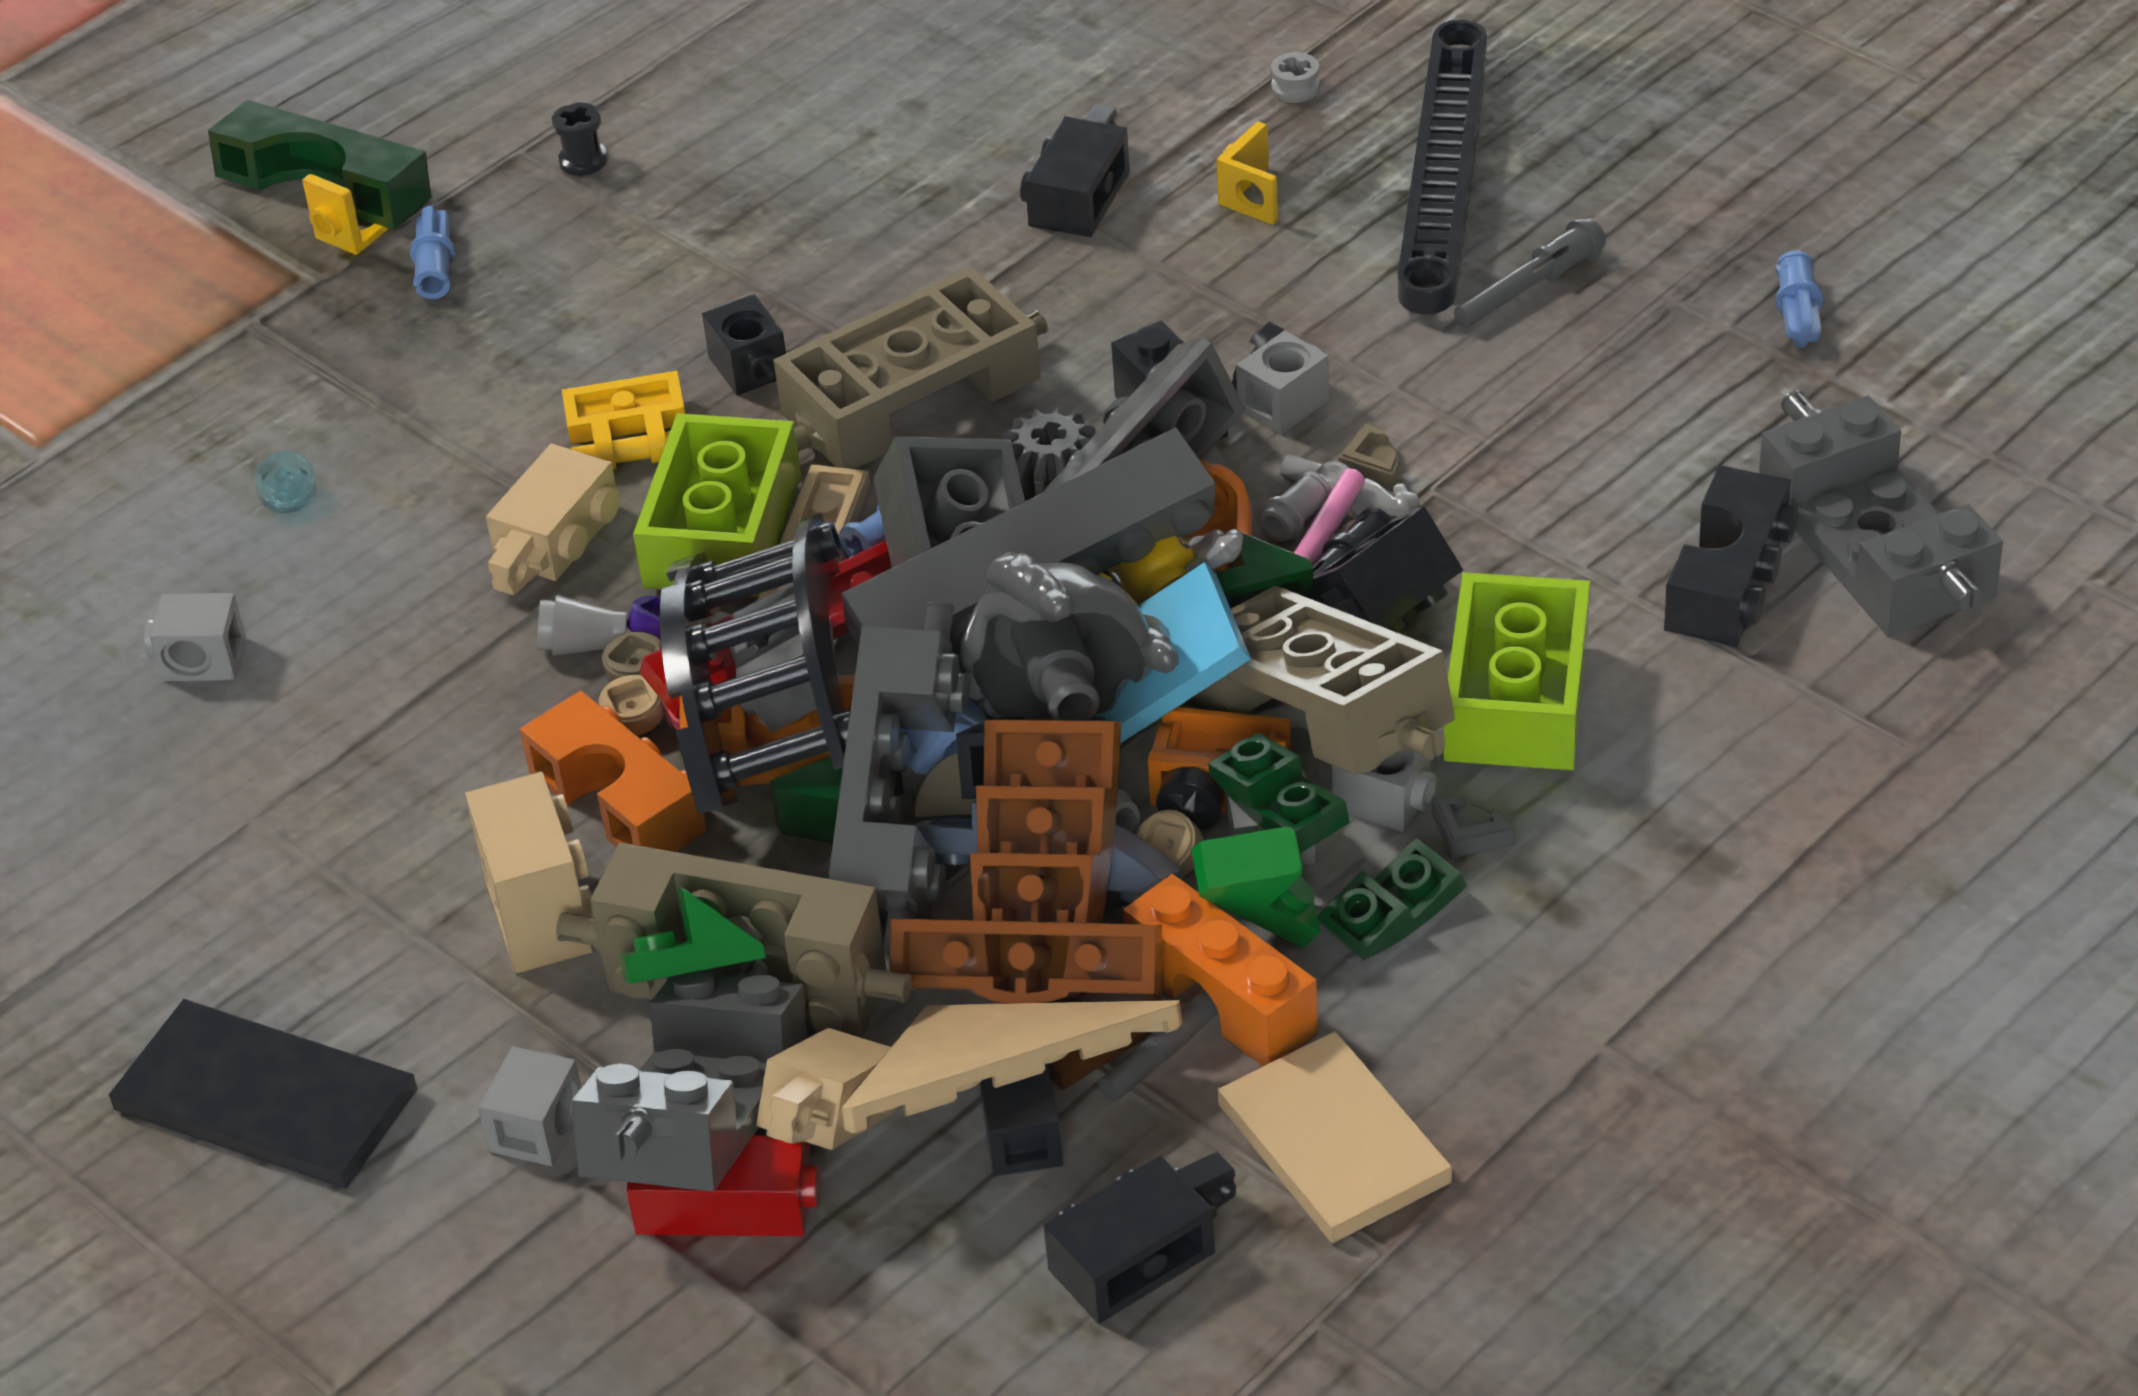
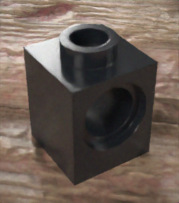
M755 294L702 313L709 359L737 396L777 381L774 359L786 354L783 330Z
M1045 1064L1044 1073L995 1088L993 1086L992 1077L980 1082L982 1109L993 1176L1063 1166L1059 1120L1048 1064Z

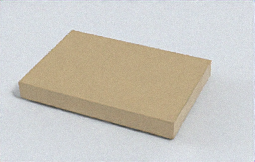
M1336 1031L1218 1089V1105L1332 1244L1452 1183V1166Z

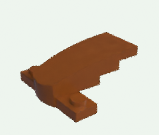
M985 720L984 786H976L977 853H970L973 921L891 919L889 972L910 974V980H912L911 988L973 989L974 994L998 1004L1066 1003L1075 1001L1086 994V992L1161 994L1162 925L1102 923L1110 875L1117 809L1120 722Z

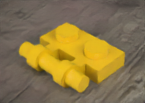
M678 371L562 389L570 443L577 444L594 441V444L571 447V450L612 462L613 470H617L616 464L647 458H651L652 464L659 463L670 431L665 432L664 430L672 428L677 413L685 414ZM647 432V435L612 440L613 437Z

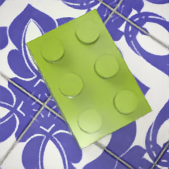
M676 414L633 533L643 588L662 590L664 587L673 585L675 580L669 582L666 575L668 568L674 561L705 552L708 561L714 560L719 565L779 545L801 478L794 421Z
M1462 572L1448 672L1455 720L1444 726V761L1574 770L1588 644L1590 580Z

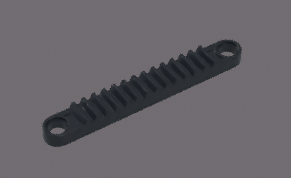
M1457 19L1444 22L1436 27L1432 36L1398 267L1399 303L1405 309L1423 315L1445 311L1453 304L1456 298L1458 276H1460V262L1462 261V247L1464 246V233L1466 231L1471 178L1473 177V164L1475 162L1487 62L1486 29L1481 24L1471 20ZM1452 45H1468L1469 47L1456 48V47H1450V46H1452ZM1420 282H1433L1440 284L1439 286L1434 288H1420L1413 286L1414 284Z

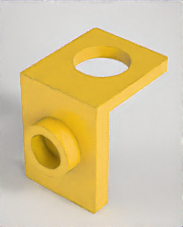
M1257 121L1234 143L1229 144L1216 159L1217 191L1219 205L1273 225L1278 221L1277 177L1266 172L1269 168L1267 124ZM1254 183L1263 194V204L1251 202L1243 192Z
M309 174L302 180L310 213L309 218L316 239L358 255L389 229L373 224L366 229L360 230L352 194L349 189L313 174Z

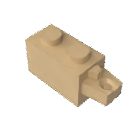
M552 443L543 451L486 515L493 556L488 561L489 572L493 577L491 581L493 589L515 595L536 575L556 581L573 561L581 557L587 544L605 524L613 520L620 507V495L616 489L612 462Z
M826 1028L767 1059L756 1126L767 1129L766 1136L791 1144L804 1141L830 1150L842 1145L864 1132L850 1133V1131H845L842 1107L891 1047ZM897 1107L875 1114L867 1124V1129L891 1116Z

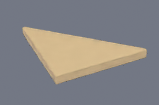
M1180 1000L926 1005L843 1105L842 1115L845 1131L857 1133L867 1130V1124L875 1114L902 1105L904 1115L907 1117L954 1102L957 1099L956 1092L973 1088L982 1080L992 1077L993 1086L997 1088L1044 1073L1045 1064L1058 1061L1074 1050L1079 1049L1080 1058L1085 1060L1128 1046L1132 1042L1131 1032L1169 1033L1175 1031L1182 1025Z

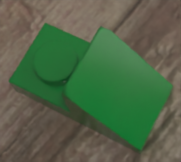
M1281 827L1204 840L1191 849L1200 897L1301 948H1305L1321 932L1314 902V893L1311 885L1300 876L1303 866L1296 832L1293 828Z
M677 887L686 941L676 943L674 931L646 935L633 939L635 951L619 954L623 979L628 984L766 958L764 945L693 894L680 887Z

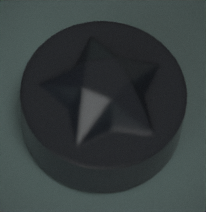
M1178 768L1168 772L1163 777L1156 799V806L1159 812L1164 810L1181 812L1199 830L1206 829L1218 821L1225 792L1209 773L1196 768Z

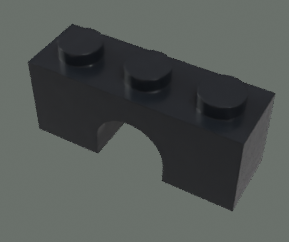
M1718 465L1701 504L1699 547L1688 544L1683 545L1666 584L1664 631L1738 647L1747 623L1755 625L1758 623L1765 598V588L1762 586L1764 582L1772 584L1775 582L1782 555V548L1779 545L1781 542H1791L1797 524L1798 507L1789 505L1790 479Z

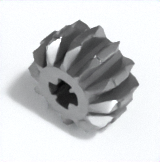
M1059 407L1052 414L1043 415L1035 409L1032 419L1016 418L1013 421L1012 430L1002 434V439L1011 440L1024 499H1029L1042 493L1066 467L1071 456L1082 449L1096 434L1094 426L1085 424L1082 414H1073L1065 417Z

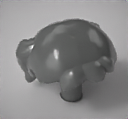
M1012 551L1003 553L989 566L986 574V593L975 606L960 644L961 665L969 675V697L976 702L985 699L984 707L988 714L1000 719L1019 716L1022 720L1089 721L1095 714L1113 709L1128 679H1131L1133 682H1139L1152 670L1169 673L1179 663V655L1172 647L1169 629L1155 616L1143 614L1136 601L1118 584L1107 578L1097 576L1079 565L1063 562L1036 563L1030 555Z

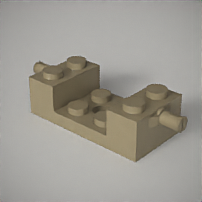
M970 266L774 359L781 414L788 421H794L798 452L806 448H813L821 452L835 467L859 468L887 453L892 443L889 414L963 378H967L991 402L1041 379L1037 336L1048 332L1047 322L1044 316L1039 314L1038 310L1026 316ZM903 350L907 353H897V351Z
M1276 585L1231 608L1251 660L1190 698L1192 705L1204 710L1248 715L1253 714L1258 706L1273 698L1301 709L1306 714L1313 757L1354 775L1376 769L1381 764V761L1401 750H1411L1429 760L1435 759L1434 755L1439 757L1445 747V738L1436 730L1455 720L1443 650Z
M619 842L590 899L594 918L562 912L556 926L558 941L592 945L594 949L598 950L602 957L609 992L624 994L636 999H653L670 977L628 984L623 979L619 954L635 951L633 939L646 935L674 931L676 943L686 941L677 887H680L693 894L764 945L766 958L758 960L767 965L770 976L777 978L779 982L804 984L807 1028L818 1032L831 1028L863 1038L879 998L906 1003L911 992L912 980H910V974L889 972L886 969L876 888L872 886ZM740 916L749 918L750 922L744 920ZM745 962L711 969L739 973Z

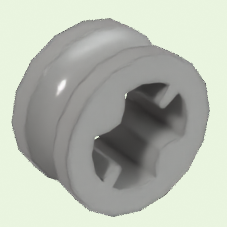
M1291 52L1280 55L1273 60L1270 66L1273 78L1271 90L1277 99L1289 103H1300L1308 101L1318 94L1320 90L1318 74L1320 71L1317 59L1306 53Z

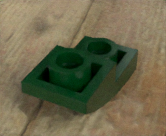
M1259 732L1250 738L1237 742L1232 749L1207 763L1209 773L1214 780L1264 830L1281 827L1293 828L1296 832L1300 854L1350 823L1346 801L1304 778L1300 756Z
M1415 837L1374 879L1364 871H1361L1317 915L1318 922L1362 960H1365L1386 950L1416 931L1467 887V884L1457 869Z

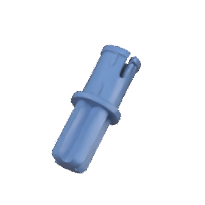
M433 205L424 207L422 209V216L416 219V238L410 246V256L415 263L413 286L417 287L416 293L427 299H438L445 296L449 291V264L455 256L454 244L449 239V215L445 210L436 211Z
M1790 251L1779 257V265H1776L1780 286L1776 294V306L1778 311L1784 316L1786 336L1793 339L1795 347L1805 348L1808 342H1817L1821 336L1819 309L1822 306L1823 295L1820 287L1815 284L1814 262L1811 256L1802 251Z

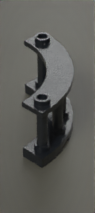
M822 513L803 518L798 524L794 540L719 565L714 560L708 561L705 552L674 561L666 572L669 582L675 581L673 585L664 587L661 590L660 635L668 696L671 699L682 696L688 727L677 730L676 734L698 814L738 802L735 788L740 787V780L828 751L834 770L843 768L851 710H845L835 666L829 624L830 585L834 576L841 573L836 559L843 557V548L835 525L832 521L824 522ZM793 582L795 599L712 626L714 618L718 613L724 611L723 605ZM799 625L804 656L716 685L711 681L709 661L715 659V652ZM807 682L811 683L821 726L733 755L729 750H723L717 719L723 716L724 709Z

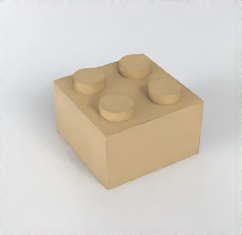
M542 771L465 792L485 883L514 973L518 974L592 953L591 945L558 941V935H556L557 922L562 912L594 918L590 903L592 895L588 884L578 886L577 881L589 877L579 839L566 841L564 836L565 834L572 833L573 827L563 794L551 797Z

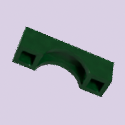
M250 100L244 101L208 129L215 177L260 190L275 183L304 179L309 174H313L351 191L357 219L390 229L397 228L432 198L426 151Z

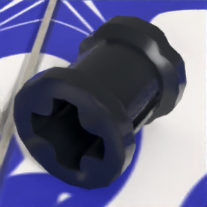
M576 102L557 109L551 119L556 133L560 135L562 149L558 155L560 168L568 174L578 176L589 175L601 170L606 165L608 158L606 147L599 142L597 129L600 127L601 117L597 108L589 103Z

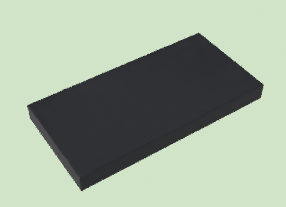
M183 998L109 1093V1097L115 1111L347 1189L418 1089L413 1073Z

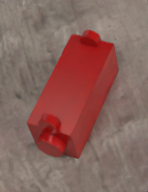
M753 1136L714 1192L627 1182L626 1192L635 1234L804 1237L808 1208H818L821 1198V1171L819 1165H810V1143L801 1141L791 1144L769 1136Z

